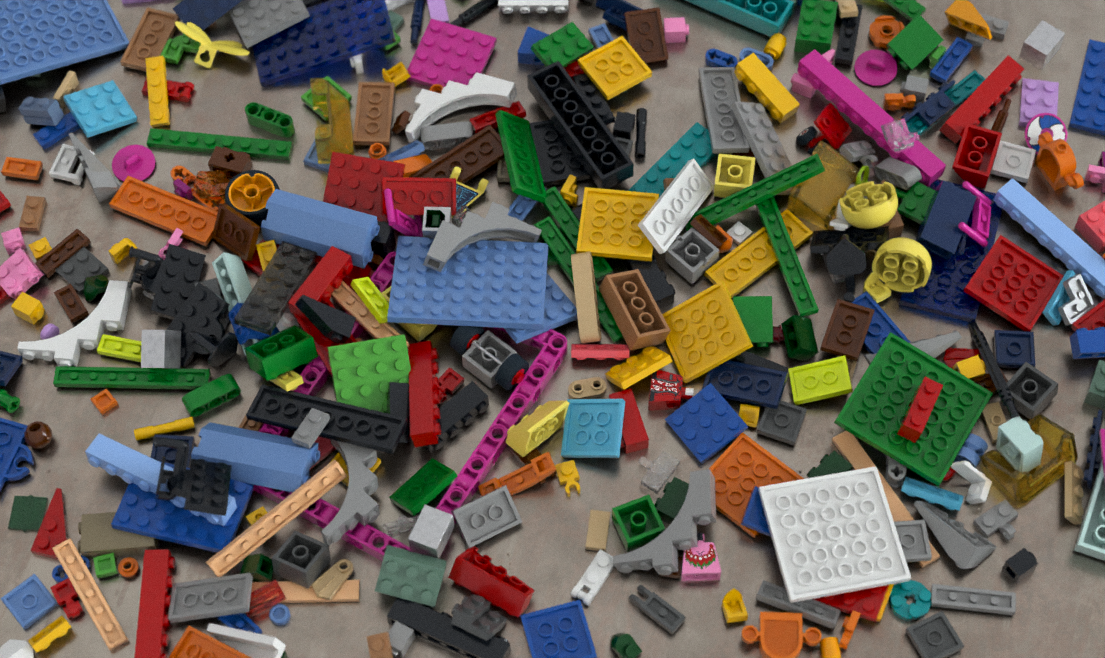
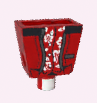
M657 370L652 373L648 410L678 409L681 399H691L693 397L694 388L682 387L683 377L681 375Z

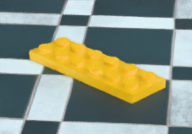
M788 209L781 213L794 249H797L813 236V232ZM762 227L705 271V276L713 284L721 280L725 283L731 299L778 263L765 228Z

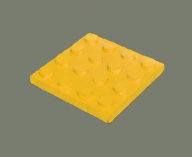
M585 187L576 254L590 251L592 256L652 261L653 245L638 227V224L659 199V194Z
M722 280L662 314L671 330L665 340L685 383L694 380L753 347L726 285Z

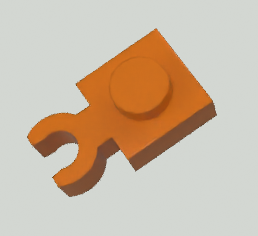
M887 93L884 95L883 110L895 111L901 110L902 107L914 108V103L916 102L915 95L903 96V93Z
M853 610L850 617L846 615L842 625L845 631L840 640V648L847 649L861 613Z

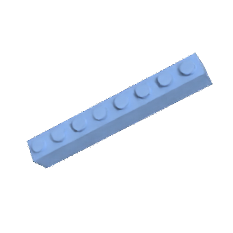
M1013 178L1001 187L993 199L997 206L1003 208L1013 220L1022 225L1026 232L1031 233L1041 245L1050 250L1052 255L1060 259L1069 270H1073L1075 274L1080 273L1085 284H1088L1098 296L1105 299V259Z
M99 433L85 451L89 464L96 468H103L108 474L117 475L129 484L134 483L146 492L151 491L156 494L161 462ZM164 464V470L173 471L174 468ZM167 481L166 484L161 483L160 491H170L167 488ZM228 495L226 516L191 510L190 512L196 516L201 515L207 518L212 524L224 526L236 510L237 505L235 497ZM176 496L174 499L169 500L179 508L185 505V498Z

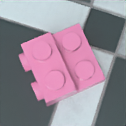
M19 248L0 266V285L10 297L16 300L22 292L26 293L32 285L36 284L44 274L26 252Z

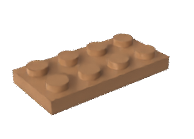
M147 7L120 61L121 65L146 72L145 58L161 55L169 38H172L177 28L175 22H180L181 20L179 16Z
M359 82L353 145L381 143L383 146H390L395 83Z

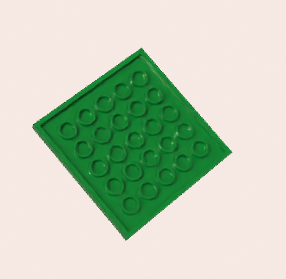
M890 332L834 424L939 486L993 393ZM924 377H927L942 384L943 387L922 434L914 443L897 433L918 386Z

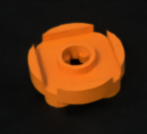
M889 15L877 17L870 24L869 37L873 41L874 46L877 48H887L886 45L905 28L903 23L894 20L895 17ZM884 30H887L888 32H891V33L886 34V33H884Z

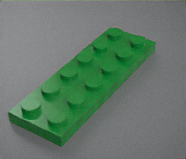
M498 110L495 115L512 192L543 203L547 199L530 123L528 120Z

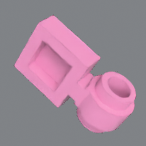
M176 228L164 248H161L157 255L165 260L164 254H166L169 244L179 246L183 240L180 238L183 231Z

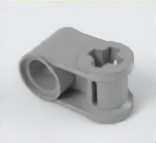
M887 456L885 480L891 488L897 489L903 483L907 467Z

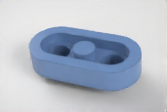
M744 48L740 51L739 61L754 53L769 70H772L774 60L770 55L753 48Z

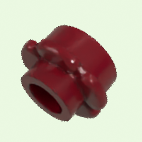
M781 325L778 327L773 326V342L779 344L780 341L784 340Z

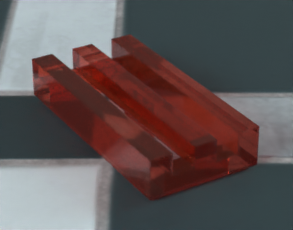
M277 580L251 592L250 608L264 602L277 593L279 595L246 612L249 618L286 599Z

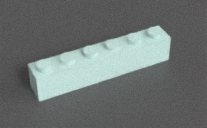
M223 252L212 262L224 299L230 304L228 306L229 312L237 303L258 304L241 257ZM248 339L244 345H241L244 355L246 356L244 348L261 340Z

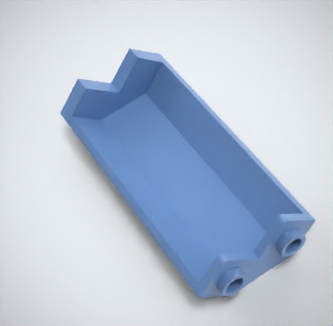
M275 189L267 200L265 208L269 210L266 220H262L261 224L263 240H274L275 244L324 257L331 246H334L351 255L353 266L365 268L368 262H371L373 258L371 241L378 235L380 230L377 216Z
M211 422L201 428L198 435L201 440L198 447H194L191 453V459H203L208 462H222L232 465L230 479L288 492H294L311 478L309 470L320 459L319 443L314 442L312 447L308 449L293 443L292 438Z

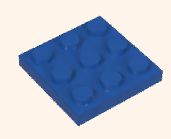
M711 383L665 419L701 464L709 460L748 428L746 423Z
M580 600L520 615L532 658H597Z

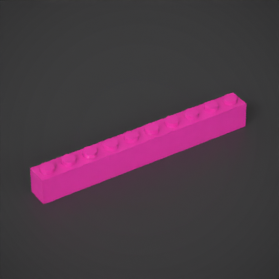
M815 49L799 61L797 69L799 75L810 82L814 89L819 90L828 101L837 106L840 112L846 114L866 135L873 138L878 146L884 148L892 158L917 167L922 175V179L919 180L920 183L928 187L943 175L946 164Z

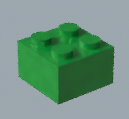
M649 494L612 508V520L627 553L645 546L665 530Z

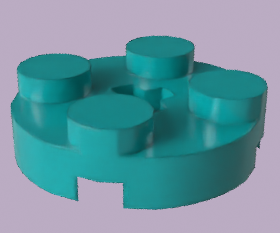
M914 580L897 583L892 588L889 596L891 610L898 618L904 621L922 619L930 609L931 593L923 584ZM905 597H913L916 603L907 604Z

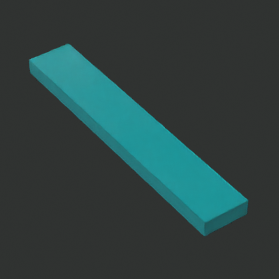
M974 70L948 90L945 94L955 104V107L929 128L917 115L902 127L918 139L964 103L985 78Z

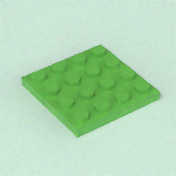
M405 334L327 347L336 402L387 413L389 382L409 384V371H411Z

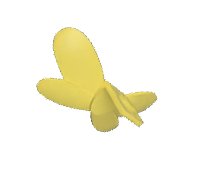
M179 21L175 22L176 27L182 33L201 43L194 62L204 67H211L217 50L238 56L250 54L248 50L241 48L242 44L239 42L228 40L212 42L197 25L188 22L187 25ZM205 50L209 51L210 60L208 62L200 59V55L205 53Z

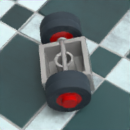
M459 326L450 340L451 348L462 355L463 367L491 389L497 383L508 391L514 389L523 380L529 369V363L519 356L514 349L489 330L484 333L482 327Z

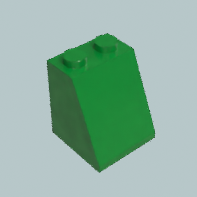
M919 14L886 47L888 48L887 52L893 58L896 56L900 60L899 64L904 70L908 69L911 71L944 39Z
M733 296L732 301L752 344H757V347H768V344L773 343L772 296Z

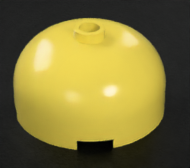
M874 181L856 185L846 191L847 195L839 200L845 220L852 226L860 229H872L886 224L894 217L898 208L895 187L886 181L883 184H874Z
M897 237L884 242L878 248L872 262L874 276H878L885 283L884 286L898 292H914V289L921 286L924 287L932 269L931 257L926 248L919 242L905 237Z

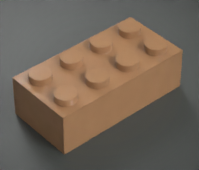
M639 269L606 275L598 289L630 351L663 344L671 330Z

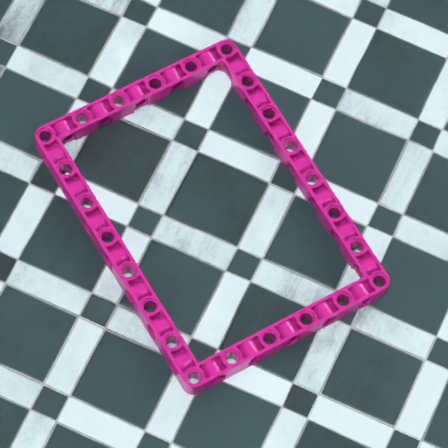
M396 251L389 253L370 278L381 293L392 285ZM354 322L351 334L354 338H358L364 328L359 323ZM492 327V328H494V329H496V330L500 329V330L506 332V330H505L504 328ZM550 329L547 332L522 341V343L541 350L436 509L452 515V510L471 501L479 489L478 486L483 483L506 448L507 431L512 425L519 424L523 417L529 413L567 355V339L564 335ZM560 345V346H562V347H560V348H555L554 346ZM319 356L307 364L300 374L304 383L292 391L316 397L328 380L327 377L329 375ZM535 375H542V377H540V378H537V377H534V376H535ZM515 405H522V407H520V408H516V407H514V406H515ZM264 424L259 432L285 437L289 429ZM496 435H501V436H502V437L499 438V439L494 438V436H496ZM475 466H481V467H482V468L479 469V470L473 469ZM254 485V491L278 504L293 493L283 490L275 492L276 489ZM319 498L311 505L316 506L314 510L306 509L299 516L324 529L334 519L340 509ZM453 498H461L458 502L452 501ZM358 522L354 529L348 530L341 537L342 540L380 561H383L387 545L412 551L410 547L368 524L364 527L360 522ZM378 543L384 544L380 548L375 547V545Z

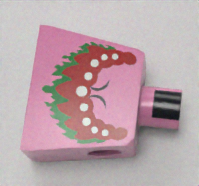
M697 533V547L684 550L681 581L720 580L721 568L713 542H705L703 533Z

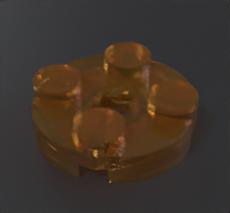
M220 170L215 172L199 171L194 181V190L200 196L201 193L207 196L206 199L224 200L225 191L230 180Z

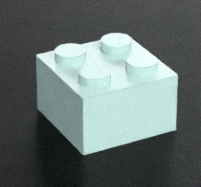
M1014 417L998 427L996 449L1020 476L1041 464L1043 440L1031 430L1025 420L1023 421L1020 417Z

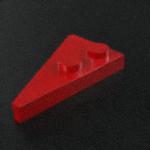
M60 488L55 490L30 550L32 554L56 560L58 558L52 548L68 539L66 536L67 527L63 506L64 497Z

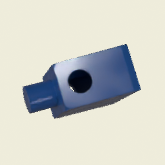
M527 27L517 52L518 63L545 66L531 50V46L549 34Z

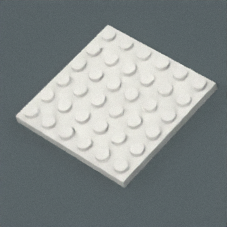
M876 466L759 487V495L790 603L910 581L911 575Z

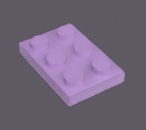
M1022 79L1019 126L1026 127L1031 118L1041 113H1051L1057 116L1059 82Z

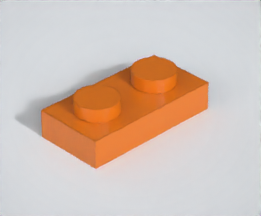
M6 157L1 173L3 176L38 180L43 164L42 161Z

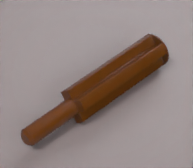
M1007 99L1003 109L999 110L991 130L1001 133L1008 117L1007 111L1012 102L1010 99Z

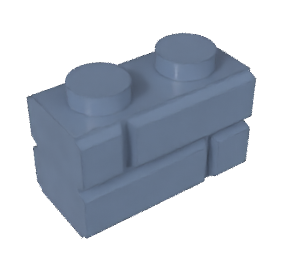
M27 97L19 106V111L24 116L26 124L57 126L64 117L58 101L54 99Z

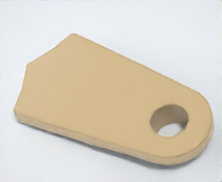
M339 560L313 582L311 586L317 597L331 600L354 570L350 560ZM346 565L347 568L341 569V566Z

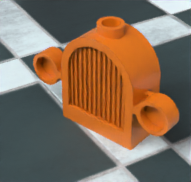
M1049 132L1040 134L1038 139L1040 149L1035 165L1054 191L1067 185L1074 189L1083 187L1084 180L1079 173H1075L1076 159L1069 144L1063 139L1053 141Z
M760 612L759 631L756 627L747 625L742 629L741 633L742 640L747 644L759 641V651L762 658H798L803 643L816 646L820 643L822 636L820 630L814 627L808 628L805 633L802 632V613Z

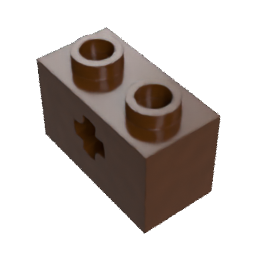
M218 146L215 147L208 162L211 174L230 179L241 172L250 171L253 165L250 155L246 152H237L227 147L222 148Z

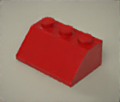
M966 123L952 169L964 181L985 189L1002 133Z

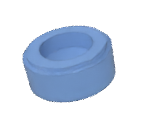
M276 604L270 609L269 618L274 625L282 626L290 620V611L287 606Z

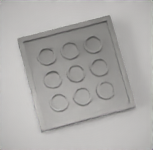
M243 0L229 11L247 48L310 17L302 0Z

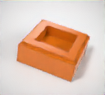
M107 388L90 399L101 415L118 405V402Z

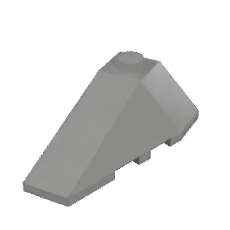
M69 133L71 142L98 202L114 197L120 187L117 177L113 178L110 171L73 133Z
M925 500L915 501V507L948 556L955 561V565L959 568H975L996 549V546L976 531L974 533L967 531L963 528L965 524L948 519V514Z

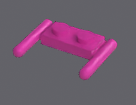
M964 181L962 187L977 196L972 210L971 228L964 222H960L958 228L982 247H986L988 245L986 239L989 238L990 205L992 201L968 181Z
M385 189L384 197L388 224L405 236L423 237L421 216H414V219L398 209L394 210L391 189Z

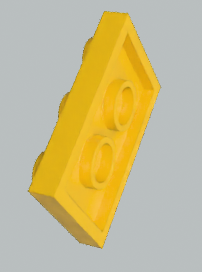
M654 346L643 349L640 354L627 358L626 362L613 366L610 371L605 373L608 381L624 390L673 361L669 354Z

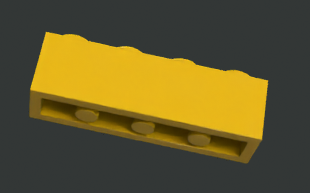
M754 53L737 63L734 71L737 79L742 81L747 86L748 91L758 98L759 103H762L763 107L767 108L773 119L781 124L797 113L800 103Z

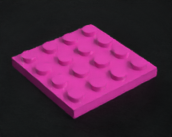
M431 18L407 69L411 76L407 80L429 87L434 84L446 87L449 80L468 85L469 80L473 78L476 72L483 73L497 39L496 37Z

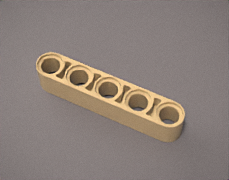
M590 251L571 254L581 343L601 341L592 254Z

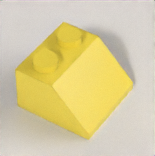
M719 154L714 196L726 198L751 186L753 183L755 157Z

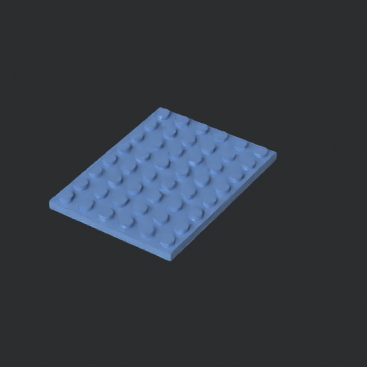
M0 0V85L127 49L130 43L107 0Z
M398 236L387 322L543 330L548 245L546 243L480 240L457 251L446 262L442 271L439 272L423 265L434 239Z

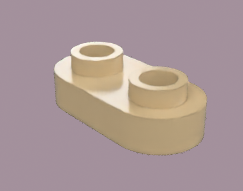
M600 377L573 381L568 387V395L570 399L600 398L605 395L607 385L605 380Z

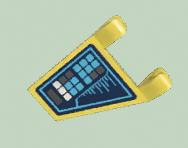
M455 167L450 175V178H456V216L481 196L488 185V180L481 179L476 190L458 182L457 179L461 173V168Z

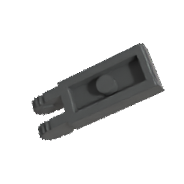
M639 585L637 590L647 598L646 601H642L634 594L628 597L629 600L673 635L685 621L686 617L656 593H652L643 585Z

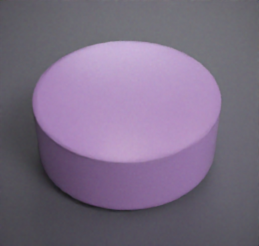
M52 323L47 324L41 330L40 338L44 340L59 335V328Z

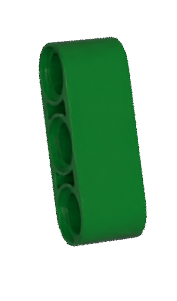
M255 102L246 105L245 113L250 125L283 138H289L294 135L295 128L291 116Z
M225 374L185 394L182 402L189 415L197 417L236 398L241 393V389L232 374Z

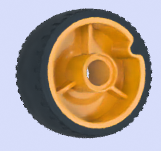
M259 170L244 171L237 174L228 183L225 191V202L261 227L262 220H266L269 210L265 208L267 200L275 189H279V186L275 179L266 172Z

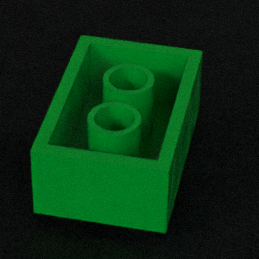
M802 0L794 52L809 54L815 49L823 55L830 50L838 2Z
M296 325L244 348L250 369L267 381L274 380L279 375L294 370L302 364H308L318 357L313 337Z

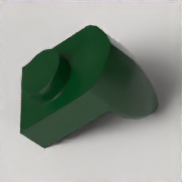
M101 274L86 278L83 288L86 301H91L97 294L106 292L109 283L106 276Z
M617 633L611 636L610 646L619 658H636L642 652L630 634Z

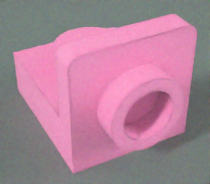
M1089 164L1084 180L1103 184L1102 193H1105V167Z
M19 227L1 233L8 255L15 253L19 248L27 249Z

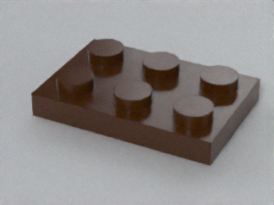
M660 8L625 12L624 17L629 44L645 64L667 61L669 58Z
M226 203L219 205L212 238L246 262L252 261L260 226Z
M837 299L820 350L837 356H846L847 359L858 362L874 310Z

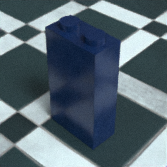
M943 180L936 187L915 241L922 244L926 250L948 260L955 254L963 231L958 228V224L960 222L967 223L977 196L968 190L956 187L952 182Z

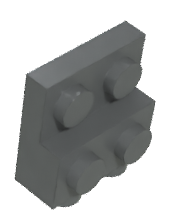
M474 594L471 597L465 596L461 605L456 603L451 612L453 615L451 624L486 641L505 626L507 618L501 616L496 611L489 610L491 602L485 600L482 596Z

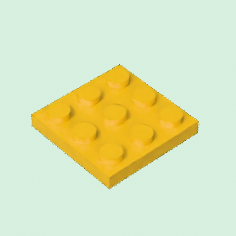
M623 36L578 59V65L607 100L652 76V71Z

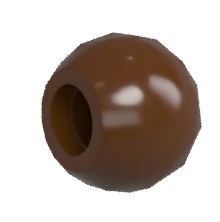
M33 422L27 426L24 432L25 441L32 448H44L49 445L52 439V430L43 422Z

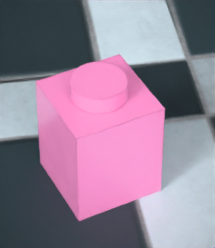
M685 17L663 19L666 43L685 42L686 35H689V25L685 24Z

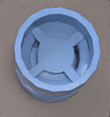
M970 433L953 462L968 461L976 468L980 458L983 457L988 448L986 441L978 435Z

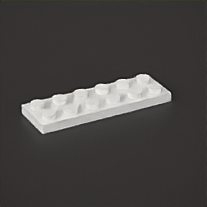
M694 158L685 164L638 224V227L659 254L666 252L714 189V185Z

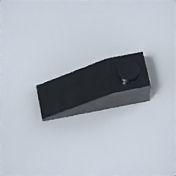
M302 295L296 301L295 305L332 342L343 344L350 338L356 317L305 295Z
M389 382L387 413L407 418L408 424L399 442L408 443L410 425L409 384Z

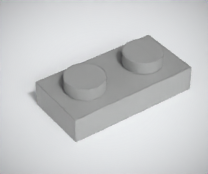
M312 408L292 436L293 443L310 449L329 422V414Z

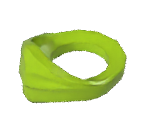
M867 165L862 166L859 170L855 185L868 182L869 167Z

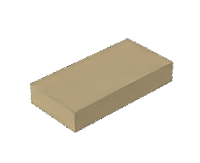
M590 510L586 550L599 551L601 549L606 552L611 512Z

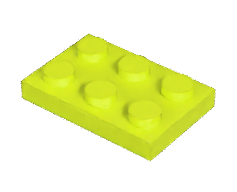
M846 356L788 369L795 405L853 392Z

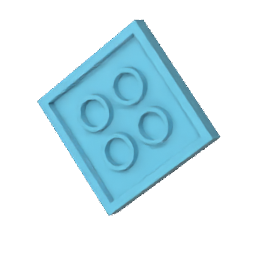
M113 80L63 96L65 104L87 138L137 122L136 114Z
M567 399L569 407L565 417L561 456L563 458H619L625 400Z

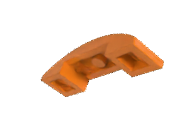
M546 452L532 459L530 464L499 479L493 478L479 485L478 488L481 496L506 485L512 496L547 478L556 471V467L550 453Z

